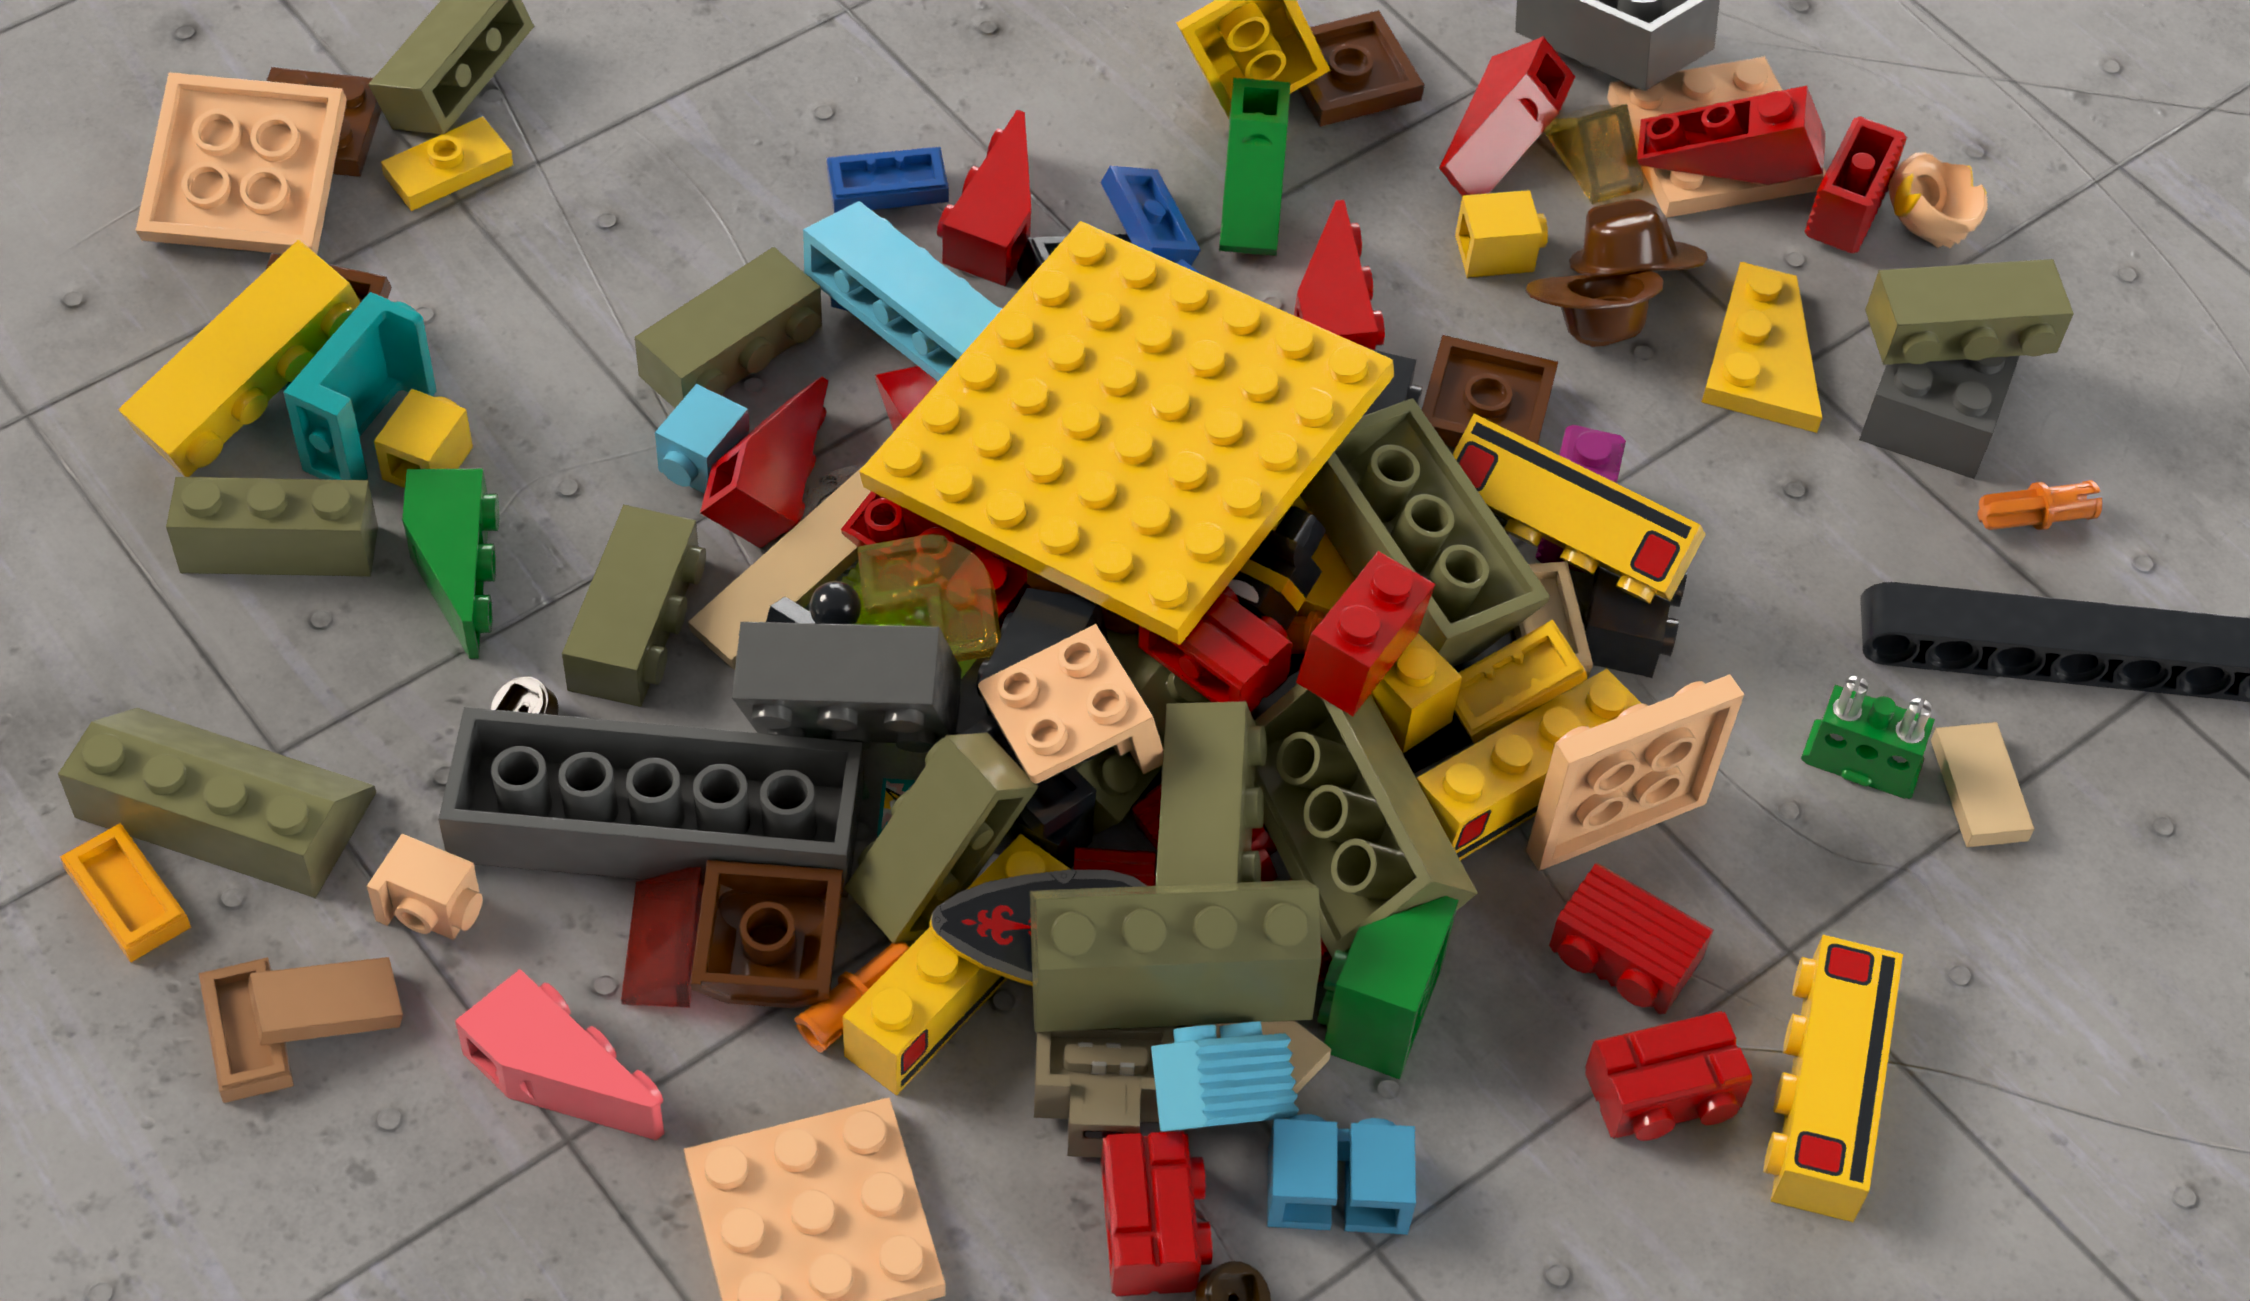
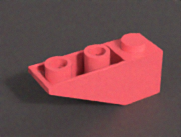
M519 969L455 1020L463 1055L508 1098L656 1141L665 1134L661 1112L663 1096L654 1082L640 1070H636L631 1074L616 1060V1052L608 1039L593 1026H589L584 1030L570 1016L571 1012L566 1001L550 984L543 983L538 986Z

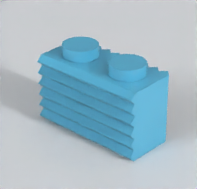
M1261 1021L1219 1026L1221 1038H1217L1215 1025L1173 1029L1175 1043L1151 1046L1160 1132L1274 1120V1118L1284 1119L1297 1115L1300 1109L1294 1102L1298 1095L1292 1090L1296 1080L1291 1076L1295 1067L1289 1062L1293 1053L1287 1048L1291 1038L1286 1033L1262 1035Z

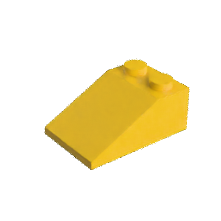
M1214 0L1176 22L1189 50L1228 119L1230 116L1234 77L1290 82L1291 94L1331 71L1297 0Z

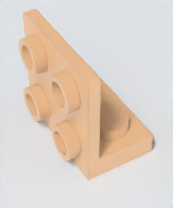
M1096 624L982 680L978 684L983 699L1032 783H1040L1111 746L1114 747L1119 756L1130 752L1143 774L1163 765L1164 750L1154 718Z

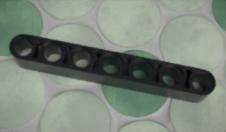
M1883 582L1872 585L1865 589L1860 598L1863 654L1868 660L1877 664L2250 702V618L1900 582Z

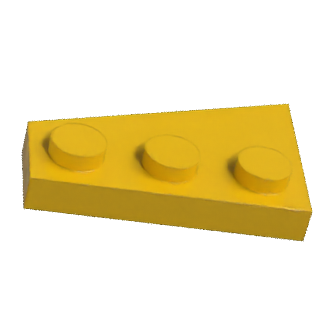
M1740 261L1702 403L1818 433L1822 421V412L1797 276Z

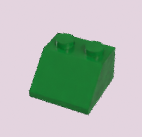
M1443 896L1359 927L1349 952L1336 950L1323 988L1327 989L1317 1018L1318 1023L1327 1026L1324 1043L1331 1048L1330 1055L1400 1080L1442 970L1459 900Z

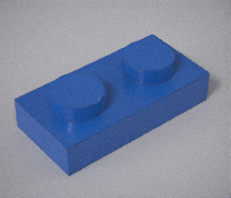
M1109 166L1100 183L1132 244L1174 263L1183 259L1192 266L1201 250L1158 169Z

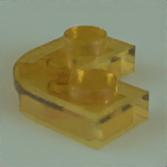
M922 535L857 547L863 604L869 615L928 605L930 626L940 627L957 662L993 655L1001 639L995 588L988 570L970 550L947 541L945 536Z

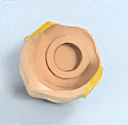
M1926 152L1914 153L1901 162L1889 182V198L1895 215L1899 217L1908 230L1931 243L1936 248H1940L1943 245L1952 248L1955 243L1959 244L1961 240L1966 239L1968 233L1974 231L1981 224L1988 210L1987 192L1982 184L1977 187L1973 186L1971 166L1941 162Z

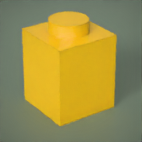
M1530 190L1462 196L1455 237L1467 278L1535 271L1539 248H1545L1547 245L1548 226L1545 215L1536 212Z
M411 389L374 440L382 480L405 488L407 469H459L473 449L467 410L448 398L441 396L433 397Z
M1419 633L1371 693L1402 753H1405L1452 722L1462 676Z

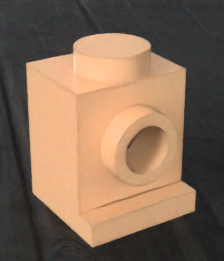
M403 833L367 885L377 922L388 926L393 917L396 916L402 924L415 932L428 934L433 931L452 940L456 938L460 930L467 931L474 924L483 901L473 862Z

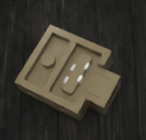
M1176 1026L1037 1032L1034 1118L1068 1119L1067 1156L1101 1157L1103 1138L1112 1134L1140 1133V1122H1159L1151 1046L1175 1043L1173 1029H1176Z

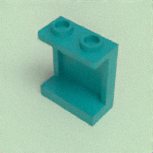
M370 292L283 392L304 472L323 480H367L368 473L360 441L362 433L398 391L410 392L411 389H415L434 396L437 392L424 319L421 314L408 304L400 301L393 302Z

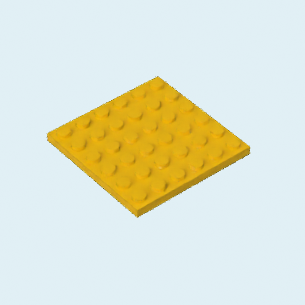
M1080 221L868 460L859 473L864 488L1181 645L1394 377L1393 359Z

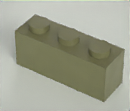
M441 0L368 85L392 129L445 134L535 26L522 0Z
M773 246L636 335L634 338L638 375L674 408L679 405L696 384L722 396L725 390L749 374L760 372L773 358L794 344L808 340L822 326L821 286Z
M2053 259L1879 270L1865 309L1883 365L1923 364L1932 361L1962 359L1982 360L1992 357L2040 356L2057 353L2074 314Z
M175 477L166 529L180 573L371 577L378 523L368 480Z
M623 504L562 651L567 691L642 707L650 684L658 685L661 682L667 663V648L665 645L670 633L679 634L687 611V598L685 594L690 583L697 585L700 582L705 568L706 549L698 545L696 520Z
M1247 702L1166 704L1156 886L1261 882L1259 852L1251 851L1252 829L1262 828L1264 820L1262 789L1254 788L1255 766H1264L1266 763L1267 740L1264 726L1255 725Z
M988 733L946 735L945 738L938 741L930 749L925 758V768L911 789L904 792L896 800L891 809V819L878 838L861 852L858 858L859 866L844 887L892 943L917 940L930 927L931 915L935 908L959 892L965 891L973 883L1038 788L1036 783L1031 782L1028 775Z

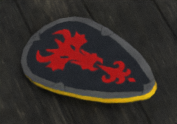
M1062 870L1020 875L986 882L959 892L935 908L929 924L935 938L956 955L986 971L1033 986L1030 891L1142 887L1146 885L1133 876L1111 870Z

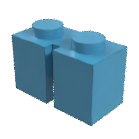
M1311 1114L1295 1115L1288 1119L1274 1118L1268 1147L1267 1227L1330 1230L1332 1225V1205L1337 1203V1161H1344V1231L1408 1235L1416 1205L1415 1126L1395 1125L1392 1121L1386 1119L1369 1118L1358 1123H1351L1350 1129H1337V1122L1325 1121L1323 1118Z

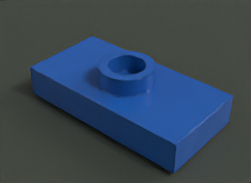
M941 147L826 158L834 213L858 201L870 210L949 202V186Z

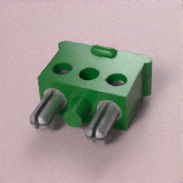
M1858 676L1849 677L1844 687L1835 685L1822 719H1816L1813 722L1801 756L1802 761L1807 765L1836 774L1853 783L1866 787L1869 786L1903 799L1912 798L1925 760L1923 755L1935 719L1929 717L1932 710L1930 703L1925 700L1918 714L1916 712L1921 698L1912 699L1908 708L1904 709L1896 706L1895 702L1889 697L1880 696L1873 698L1867 696L1868 683L1863 678L1857 691H1853Z

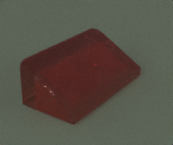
M685 868L636 882L621 995L622 1005L690 1008L692 997L690 982L703 895L701 868Z

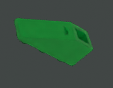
M1233 78L1219 251L1277 256L1290 82Z
M483 468L407 469L402 520L410 558L469 659H479L481 633L492 632L491 595H484V582H494L496 578L495 545L487 544L488 531L499 530L498 494H487Z

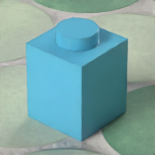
M696 384L655 431L659 471L664 473L673 483L683 487L690 486L705 494L712 464L750 433L748 409Z

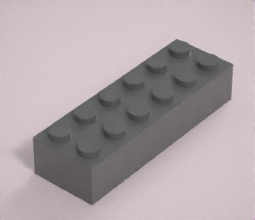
M464 707L438 820L445 851L473 862L474 865L704 885L707 860L843 870L844 885L842 897L848 898L849 893L844 887L851 878L864 789L863 742Z

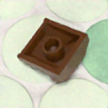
M707 860L690 982L691 990L727 1004L796 1009L829 1000L837 937L841 928V902L844 885L843 870Z

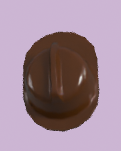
M1626 199L1595 206L1588 211L1583 249L1572 255L1569 259L1570 268L1578 274L1615 276L1637 271L1693 269L1703 266L1708 261L1707 252L1699 247L1674 241L1666 215L1654 204L1642 199Z
M1637 271L1615 276L1575 275L1550 277L1528 283L1526 293L1531 298L1542 303L1561 307L1568 333L1582 344L1600 347L1633 338L1641 332L1646 323L1649 299L1655 297L1663 290L1664 280L1658 273L1652 271Z

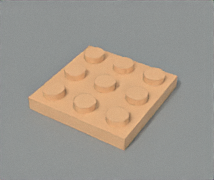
M1764 56L1678 71L1647 91L1629 87L1623 81L1611 82L1607 100L1637 159L1641 119L1767 94L1773 91H1782V88ZM1640 166L1666 218L1815 192L1818 190L1826 174L1824 169V173L1821 175L1765 185Z
M169 72L136 226V232L140 239L151 242L283 254L299 239L315 254H318L347 101L341 88Z
M1730 674L1706 684L1703 681L1690 683L1679 690L1673 697L1650 706L1644 703L1634 705L1623 711L1616 719L1591 729L1588 726L1575 728L1555 743L1526 848L1527 854L1538 871L1707 803L1744 697V693Z
M890 1097L684 1148L685 1162L721 1301H929L945 1296L944 1277Z

